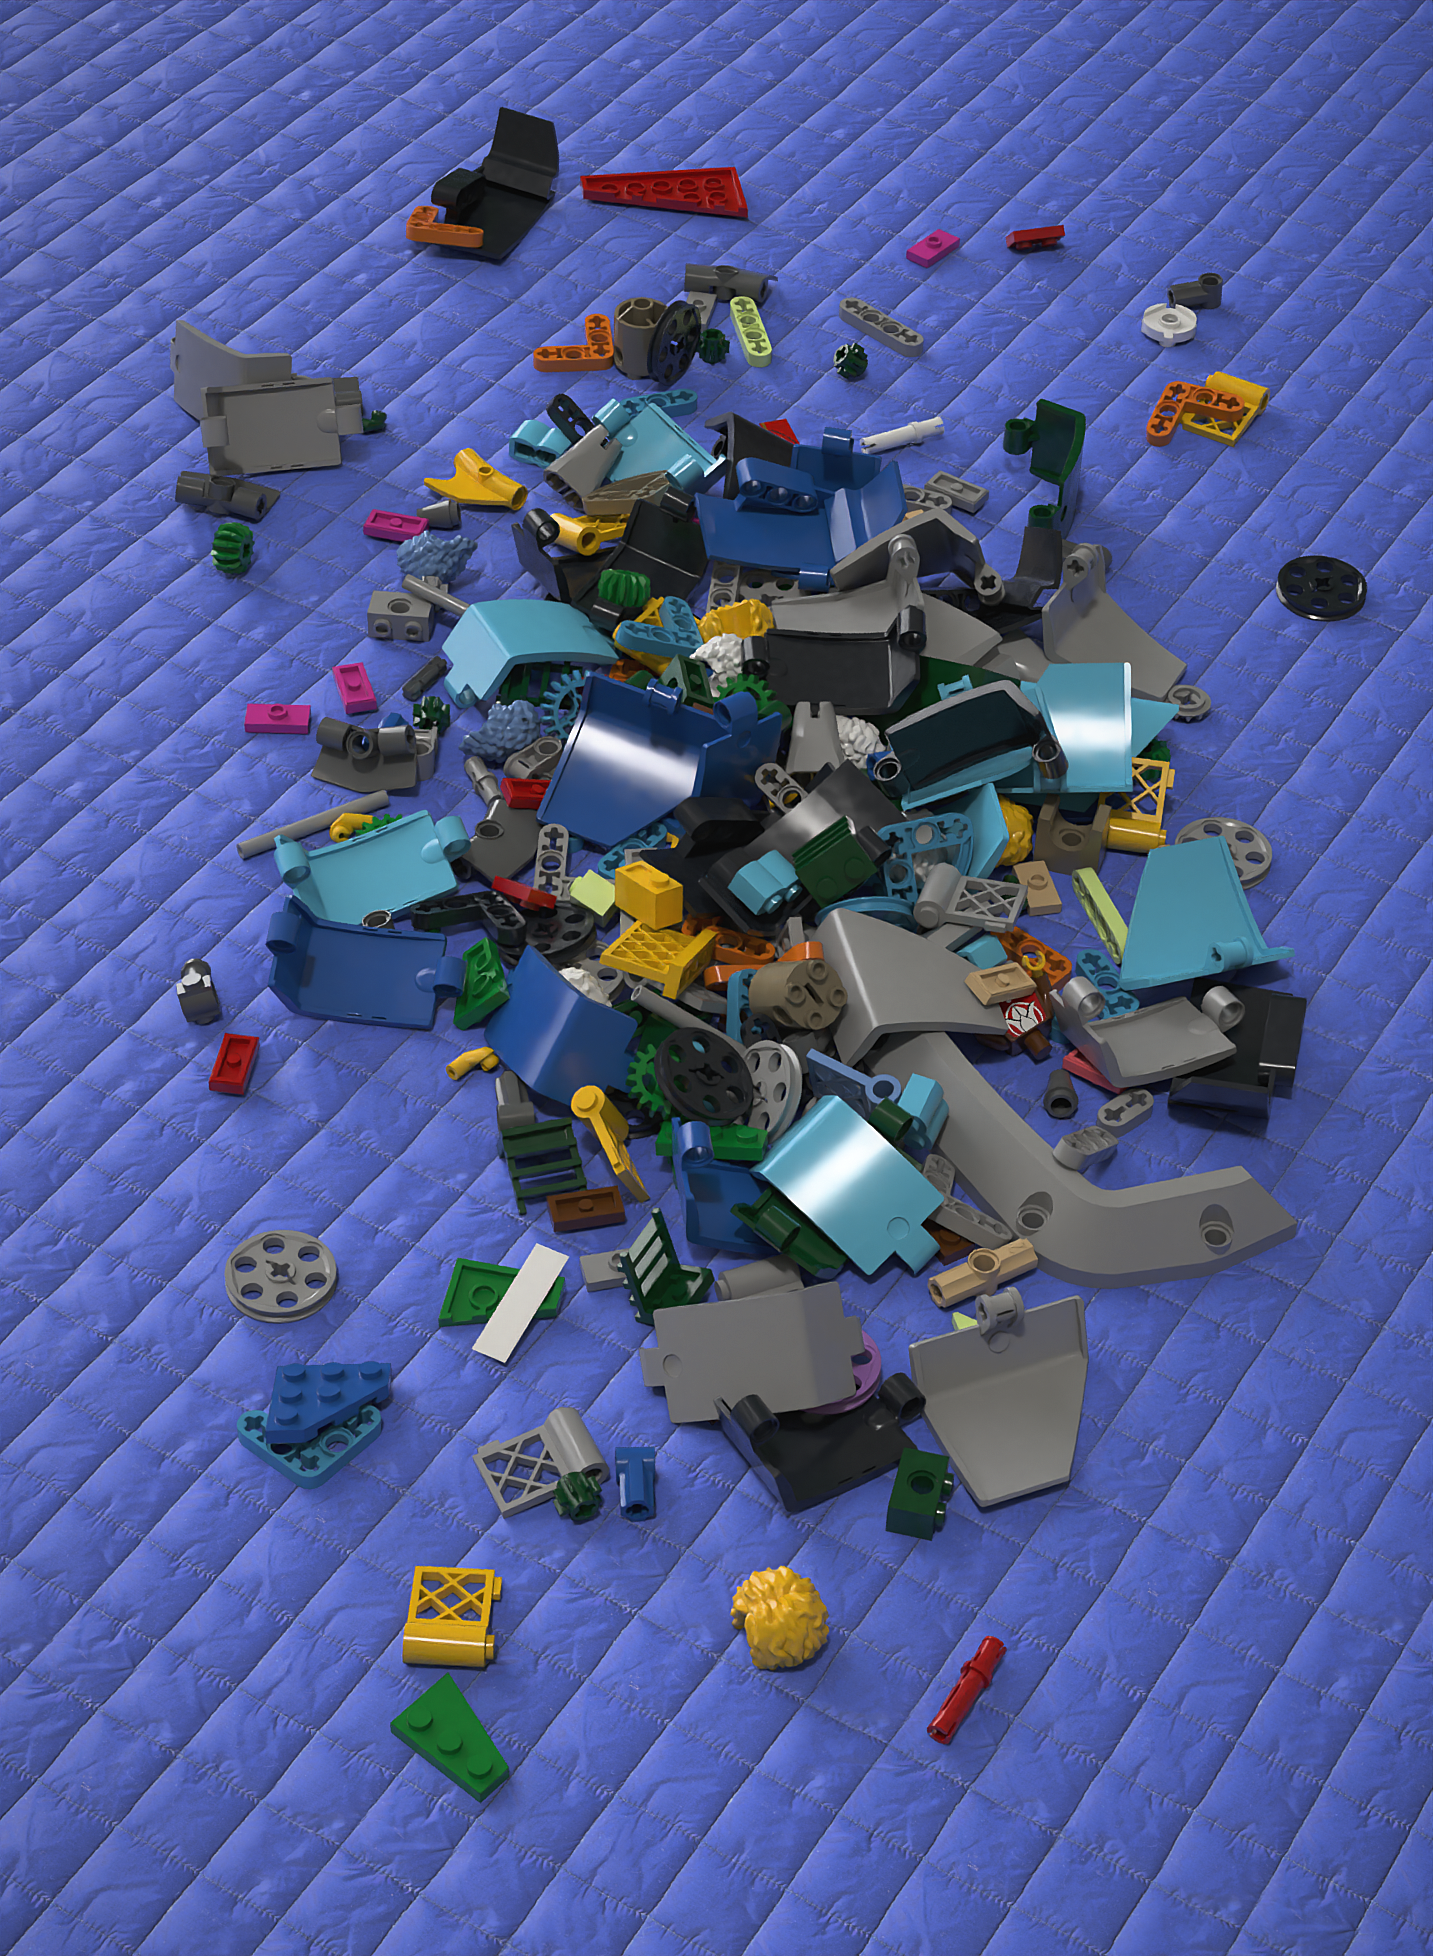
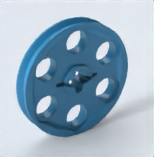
M885 896L861 897L837 902L819 911L815 917V922L819 927L831 911L837 908H845L888 922L910 932L914 931L918 924L913 915L914 905L911 902Z

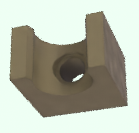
M1047 793L1038 817L1033 862L1044 860L1048 871L1072 876L1074 870L1091 867L1098 876L1105 857L1112 806L1100 804L1092 824L1078 826L1069 823L1061 816L1059 812V795Z

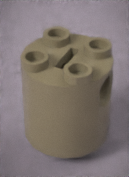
M646 297L631 298L621 302L615 308L614 363L617 368L627 373L629 379L640 380L643 376L649 375L647 370L649 343L658 320L668 308L661 301Z
M820 959L768 963L756 972L751 980L748 991L749 1006L752 1013H762L770 1017L777 1031L818 1030L825 1028L834 1022L848 998L847 991L843 987L837 972Z

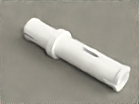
M937 416L933 419L919 423L917 421L910 422L905 427L861 438L860 446L869 445L868 447L861 448L862 453L873 454L911 442L917 444L925 438L944 434V427L939 428L935 426L943 424V421Z

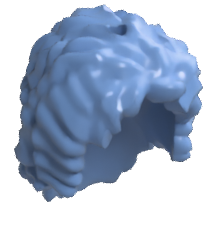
M426 530L420 536H414L413 539L405 540L396 551L398 556L397 565L401 568L404 577L410 574L422 580V576H437L443 584H448L449 581H455L456 577L465 570L467 560L471 558L473 552L478 548V544L468 537L463 538L461 535H458L453 540L444 541L436 538L433 534L430 535V532Z
M516 700L508 707L506 705L502 706L499 703L493 704L488 712L489 718L487 723H483L479 731H473L469 735L463 736V742L458 748L465 755L481 756L488 761L495 759L498 763H503L512 754L523 750L539 739L540 720L538 719V713L534 710V705L528 701Z

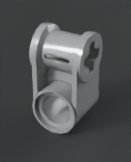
M432 727L431 730L413 729L417 747V781L428 780L434 775L435 759L438 754V727Z
M552 736L539 738L533 744L512 754L506 760L503 767L504 775L508 778L539 780V776L542 773H549L558 765L563 753L562 742Z

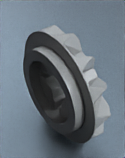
M1175 685L1163 701L1165 703L1178 704L1179 712L1174 716L1175 720L1184 718L1187 722L1191 718L1201 720L1203 715L1209 713L1211 706L1209 695L1202 689L1191 685Z

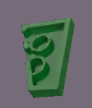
M487 937L463 953L462 960H468L463 994L456 998L453 1024L462 1031L474 1023L481 1022L489 1012L510 998L497 946Z
M670 1111L668 1119L664 1120L655 1142L656 1156H672V1118L677 1117L673 1111ZM683 1114L680 1117L682 1125L692 1122ZM736 1123L722 1127L709 1126L715 1155L714 1159L763 1161L768 1146V1131Z
M457 1258L438 1318L439 1327L488 1323L520 1269ZM558 1276L533 1318L557 1316L566 1286L565 1277Z
M449 1672L390 1722L392 1734L479 1803L484 1801L509 1778V1766Z

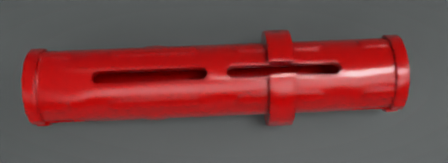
M985 1636L975 1655L961 1667L959 1680L927 1727V1733H931L929 1736L936 1742L948 1744L952 1740L958 1726L967 1715L979 1693L992 1682V1673L1007 1652V1648L1003 1647L1004 1643L998 1638Z

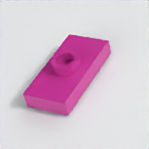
M938 229L909 248L906 253V259L928 268L958 248L960 238Z
M373 509L363 525L364 535L404 542L405 540L413 539L414 536H420L426 530L428 531L429 519Z
M363 662L332 667L333 678L346 714L377 709L376 698Z
M247 704L244 722L245 732L308 734L311 705Z

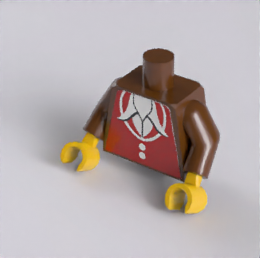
M1037 950L1035 954L1038 958V963L1035 967L1030 965L1027 955H1024L1022 958L1023 967L1032 971L1033 975L1030 978L1037 985L1032 995L999 1002L1009 1029L1004 1035L972 1033L979 1044L997 1051H1005L1010 1056H1016L1028 1048L1037 1060L1044 1058L1051 1052L1053 1047L1045 1037L1052 1032V1020L1055 1017L1049 992L1053 989L1047 973L1042 972L1046 962L1045 956L1041 951Z

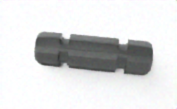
M439 656L432 658L402 687L403 697L409 698L411 701L416 700L447 671V661Z

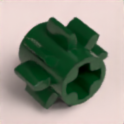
M707 329L700 335L696 352L699 353V358L704 362L716 364L725 359V353H729L730 341L725 340V334L720 330Z
M855 342L852 346L848 344L842 345L834 354V367L838 369L837 373L848 379L850 375L855 378L866 370L868 355L864 353V348Z
M424 696L420 705L413 704L414 727L419 726L420 729L425 730L438 727V734H440L443 726H450V705H444L440 697Z
M570 1472L564 1475L557 1482V1489L553 1490L556 1497L553 1503L560 1516L568 1513L571 1520L581 1521L590 1518L597 1512L599 1508L598 1503L602 1502L599 1495L602 1489L595 1476L587 1479L584 1472Z

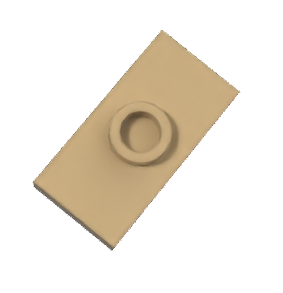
M1044 860L1012 865V875L1018 878L1019 884L1028 885V906L1026 909L1029 916L1061 912L1062 902Z
M1017 962L969 973L964 981L985 1006L1032 995L1037 987L1035 982Z

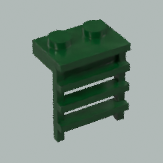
M552 661L516 664L500 685L498 694L501 696H496L495 704L499 703L502 706L506 705L508 707L516 700H523L533 704L534 707H540V704L550 705L551 700L546 699L543 694L545 691L548 692L551 672L567 674L569 676V674L573 673V670H579L580 674H582L583 666L570 665L571 661H564V665L553 664ZM532 670L543 671L539 698L528 697ZM565 695L560 702L559 709L570 710V702L565 701Z
M846 815L791 853L792 861L794 862L793 866L796 869L795 874L822 909L878 871L876 864L857 841L853 821Z
M571 1117L501 1130L496 1147L499 1159H506L519 1216L527 1213L524 1200L575 1190H587L586 1177L584 1178L582 1160L579 1157ZM569 1149L571 1159L516 1169L514 1161L516 1159ZM574 1169L576 1176L574 1180L521 1190L519 1180Z
M654 1207L651 1211L653 1218H651L629 1250L620 1253V1262L616 1266L618 1272L625 1273L626 1275L623 1286L624 1289H629L632 1292L629 1303L631 1306H637L638 1312L634 1316L636 1322L655 1325L653 1311L661 1308L699 1304L715 1281L711 1269L679 1263L661 1208Z

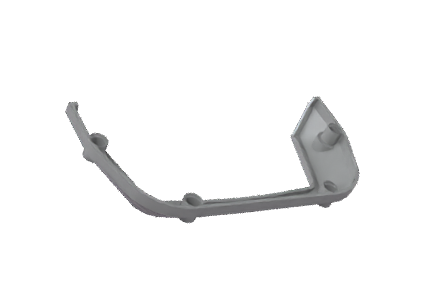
M989 901L980 903L983 907L992 905ZM971 907L962 910V912L968 913L974 911ZM997 913V914H995V915H993V916H994V917H999V916H1000V913ZM945 921L941 927L936 929H929L919 924L916 934L953 951L984 927ZM945 1031L883 1033L861 1058L864 1065L863 1074L871 1078L882 1074L894 1076L901 1084L902 1093L913 1073L936 1080L941 1085L944 1091L942 1098L949 1106V1113L932 1149L927 1150L931 1154L946 1159L955 1169L954 1181L984 1214L1001 1222L1010 1230L1013 1237L1009 1243L1027 1238L1033 1245L1034 1252L1038 1258L1036 1268L1052 1277L1074 1285L1102 1289H1117L1200 1278L1224 1271L1295 1237L1298 1222L1241 1165L1115 1191L1104 1190L1092 1185L1076 1169L1063 1164L1053 1155L1054 1149L990 1086Z

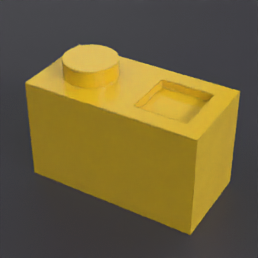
M641 860L615 869V905L656 931L682 922L683 885Z

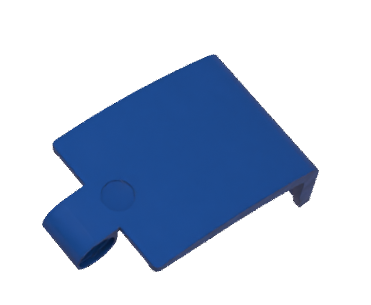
M825 427L822 447L794 444L790 468L811 474L814 477L816 487L834 492L843 488L858 490L880 473L882 457L853 452L854 438H852V430ZM802 562L800 572L771 570V576L799 580L798 589L828 593L830 585H835L829 573V566Z
M741 691L719 700L713 705V715L720 727L728 731L729 734L712 742H707L702 746L691 797L740 798L748 808L757 805L763 796L755 781L756 771L764 764H775L781 735L782 714L774 712L772 715L758 721V709L754 697L749 692ZM769 774L765 777V780L767 781V783L769 782V779H770V775H769ZM674 810L657 821L666 827L667 832L679 839L686 833L674 817Z
M286 895L283 911L275 912L271 915L265 944L274 955L268 987L289 1011L302 1016L347 1023L429 1029L433 1024L437 998H455L463 994L468 960L464 961L457 957L445 956L447 937L444 934L369 927L319 919L295 895Z
M527 945L516 969L511 968L505 979L510 998L495 1009L484 1031V1037L488 1044L509 1068L532 1089L568 1106H571L572 1097L575 1092L587 1085L596 1086L603 1093L608 1085L629 1093L633 1087L625 1085L627 1076L631 1075L627 1072L630 1062H635V1055H633L635 1051L626 1048L638 1026V1022L624 1013L588 998L561 975L535 947Z
M680 1117L672 1118V1158L687 1240L693 1244L729 1251L764 1255L783 1254L755 1234L751 1227L730 1212L734 1204H754L771 1185L768 1181L755 1178L749 1172L755 1164L714 1159L715 1155L708 1125L700 1121H692L682 1125Z

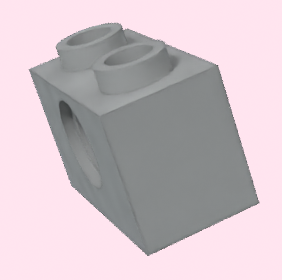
M373 590L367 612L368 637L429 642L434 623V603L413 593Z

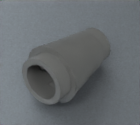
M451 499L417 509V517L429 519V527L454 529L455 525H461V510L458 501L452 502Z
M1057 1069L1050 1073L1043 1099V1104L1047 1111L1059 1118L1071 1115L1078 1105V1096L1070 1075L1062 1069Z

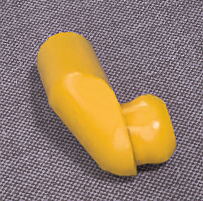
M343 813L331 825L329 830L330 838L337 843L349 840L348 837L355 830H362L363 822L372 824L373 816Z
M485 1046L464 1052L447 1065L446 1073L451 1079L458 1080L478 1063H480L483 1070L489 1071L499 1063V1058L490 1047Z

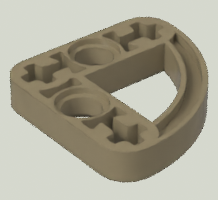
M667 470L625 478L587 494L582 498L585 514H630L635 501L639 498L660 506L665 491L669 486H672L664 475Z

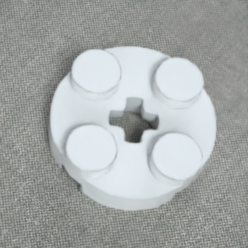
M1167 303L1150 306L1145 310L1141 332L1159 341L1161 346L1173 347L1176 343L1195 337L1197 317L1190 309L1177 304L1175 309L1166 308Z

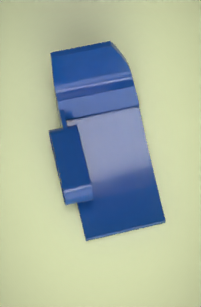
M749 457L740 460L736 465L740 493L735 500L713 497L697 492L694 495L696 497L695 505L708 559L747 567L800 572L801 563L806 562L829 566L830 573V570L858 547L880 533L901 523L908 511L899 465L894 460L863 488L858 490L843 488L834 492L816 487L814 477L807 472Z

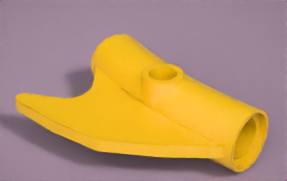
M471 448L463 449L456 454L453 462L456 473L453 478L449 480L424 479L426 487L459 503L504 505L517 511L524 505L528 495V490L524 485L496 470Z

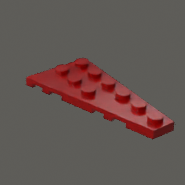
M735 167L580 176L583 199L748 217V207Z

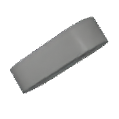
M1132 1088L1125 1091L1098 1110L1096 1126L1108 1131L1115 1138L1124 1136L1151 1117L1154 1103L1153 1096L1150 1092L1141 1088Z

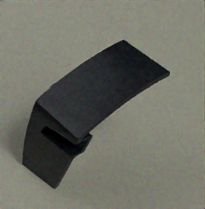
M500 107L491 150L484 157L482 165L474 171L464 168L456 169L438 180L431 194L432 204L446 208L444 224L482 229L484 231L483 245L480 247H463L436 243L430 244L499 260L507 255L528 234L554 199L555 191L550 189L553 179L559 175V150L554 122Z
M1025 526L1016 574L1011 579L1002 580L1005 598L997 606L990 607L982 604L976 589L964 587L920 588L921 593L936 599L942 596L943 602L978 619L1000 635L1035 622L1042 618V609L1045 606L1036 602L1043 589H1059L1063 567L1061 530ZM967 596H969L970 603L966 608L965 599Z
M847 758L819 786L744 849L738 847L725 854L717 863L707 869L698 879V883L745 933L754 936L779 935L789 917H801L803 924L815 913L821 911L822 908L804 884L801 883L802 891L793 901L789 903L786 900L783 901L770 914L764 912L760 915H755L727 888L742 867L752 861L759 860L772 850H777L789 863L794 865L792 852L846 815L853 821L857 841L879 869L889 859L893 852L894 844L899 842L900 838L894 836L891 832L889 833V839L883 840L877 834L878 831L885 826L909 820ZM870 877L832 904L848 900Z
M831 762L825 763L803 789L805 792L810 794L836 770ZM798 794L792 801L784 804V806L791 809L801 802V796ZM689 797L683 800L674 810V817L686 831L676 847L641 850L639 856L644 862L683 885V906L693 918L726 916L728 914L698 883V879L725 854L738 847L744 849L780 820L784 814L776 806L769 811L750 810L740 798Z
M1195 977L1190 1003L1201 1013H1203L1201 1005L1204 996L1209 990L1217 986L1227 988L1243 1003L1245 1014L1242 1020L1234 1027L1222 1033L1235 1044L1237 1052L1203 1068L1172 1077L1167 1104L1269 1119L1276 1085L1293 1087L1307 998L1296 997L1290 993Z

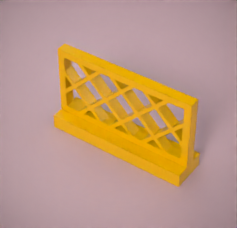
M637 920L601 953L599 963L663 983L665 986L662 996L676 999L710 964L717 932L704 929L695 938L667 928L655 931Z

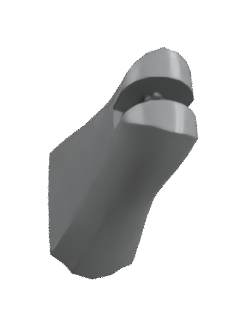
M601 424L590 430L543 472L544 481L554 491L560 492L568 487L562 497L576 510L584 511L582 498L600 488L622 448V444L616 438H613L604 447L600 445L609 433Z
M1019 628L1003 636V640L996 645L1001 654L1013 657L1020 681L1037 683L1049 664H1055Z
M798 702L796 705L785 772L804 789L814 778V773H818L826 762H831L835 769H837L845 761L836 714L831 702H819L817 718H812L810 702Z

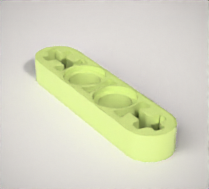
M745 296L733 298L730 301V317L748 364L754 367L770 365L772 347L753 299Z
M1091 867L1074 870L1072 872V886L1076 897L1116 964H1122L1128 933L1126 924L1095 871Z

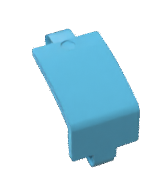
M612 398L591 418L595 426L601 424L609 431L606 436L609 442L616 438L622 444L618 457L606 475V478L611 483L644 473L667 470L664 475L673 487L694 496L696 492L705 494L726 475L727 458L721 454L716 460L655 403L649 404L646 409L631 421L627 411L618 401Z
M532 599L477 602L466 609L442 646V649L454 664L444 680V688L458 707L468 708L477 701H487L500 687L516 664L542 661H576L608 666L615 664L618 659H621L622 651L614 647L615 640L607 630L590 623L584 612L569 604Z
M422 810L368 833L313 851H307L303 848L301 842L297 843L280 834L274 838L277 846L274 852V859L283 882L293 890L294 895L304 902L317 918L362 926V919L370 912L386 910L390 912L392 919L409 913L411 906L416 903L441 899L457 891L459 884L450 862L468 852L471 848V842L460 815L445 817L434 824L431 814L427 810Z
M824 1095L799 1121H794L781 1137L770 1145L772 1148L764 1155L763 1161H758L749 1170L755 1178L772 1184L867 1275H871L893 1252L900 1256L916 1274L941 1249L937 1241L920 1224L944 1201V1196L885 1138L836 1095Z

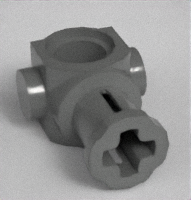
M198 958L190 959L184 963L180 970L182 981L176 984L177 996L187 1022L195 1021L198 1024H206L212 1021L216 1014H220V1003L211 977L210 965Z

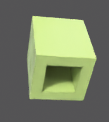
M590 869L584 877L578 876L569 889L571 903L588 909L593 915L594 922L603 928L619 909L615 905V886Z

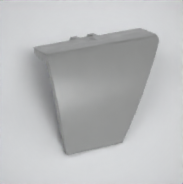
M837 908L827 915L808 941L822 943L824 962L837 972L843 987L847 991V1002L842 1006L834 1022L828 1025L833 1036L828 1044L831 1046L836 1045L842 1064L850 1068L870 1050L883 1033L953 1031L1004 1035L1009 1029L999 1003L985 1006L964 982L969 973L982 969L952 951L915 933L865 914L845 908Z

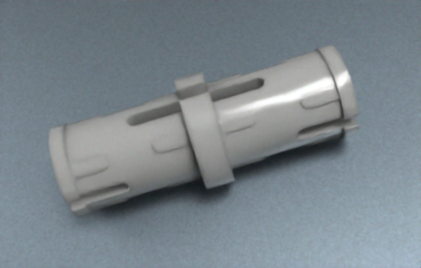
M473 756L467 759L464 764V770L470 776L472 787L476 794L482 796L486 806L489 807L490 803L497 799L505 800L503 793L498 787L496 776L488 771L482 758L479 757L478 759L477 756Z

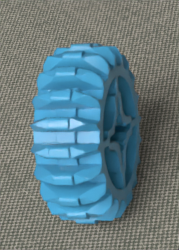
M573 670V681L570 680L567 674H562L561 680L564 685L561 686L556 681H552L551 686L556 690V693L552 694L545 691L543 694L545 698L551 700L550 705L540 704V709L549 710V715L541 716L540 721L551 722V725L544 729V733L548 735L556 732L554 737L560 741L564 740L562 743L563 751L570 736L563 728L574 725L576 718L573 717L576 716L579 704L581 705L582 696L578 694L576 687L585 685L586 677L591 670L585 671L583 679H581L579 670ZM568 694L570 710L559 719L558 709L560 702Z

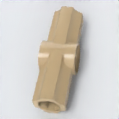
M1027 1238L1023 1240L1018 1239L995 1250L976 1249L968 1256V1262L929 1278L928 1289L932 1300L939 1308L942 1306L946 1308L973 1295L976 1297L984 1294L991 1296L997 1291L998 1284L1036 1268L1038 1258L1034 1252L1033 1245Z

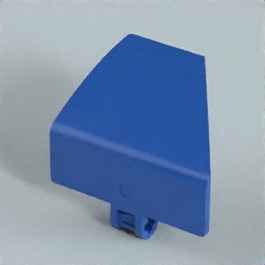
M589 671L585 680L580 711L537 811L536 821L544 825L560 824L567 829L568 834L612 849L675 810L683 800L691 797L702 746L707 742H712L729 734V732L718 725L714 715L682 704L683 689L680 687L673 689L659 684V680L651 678L645 691Z

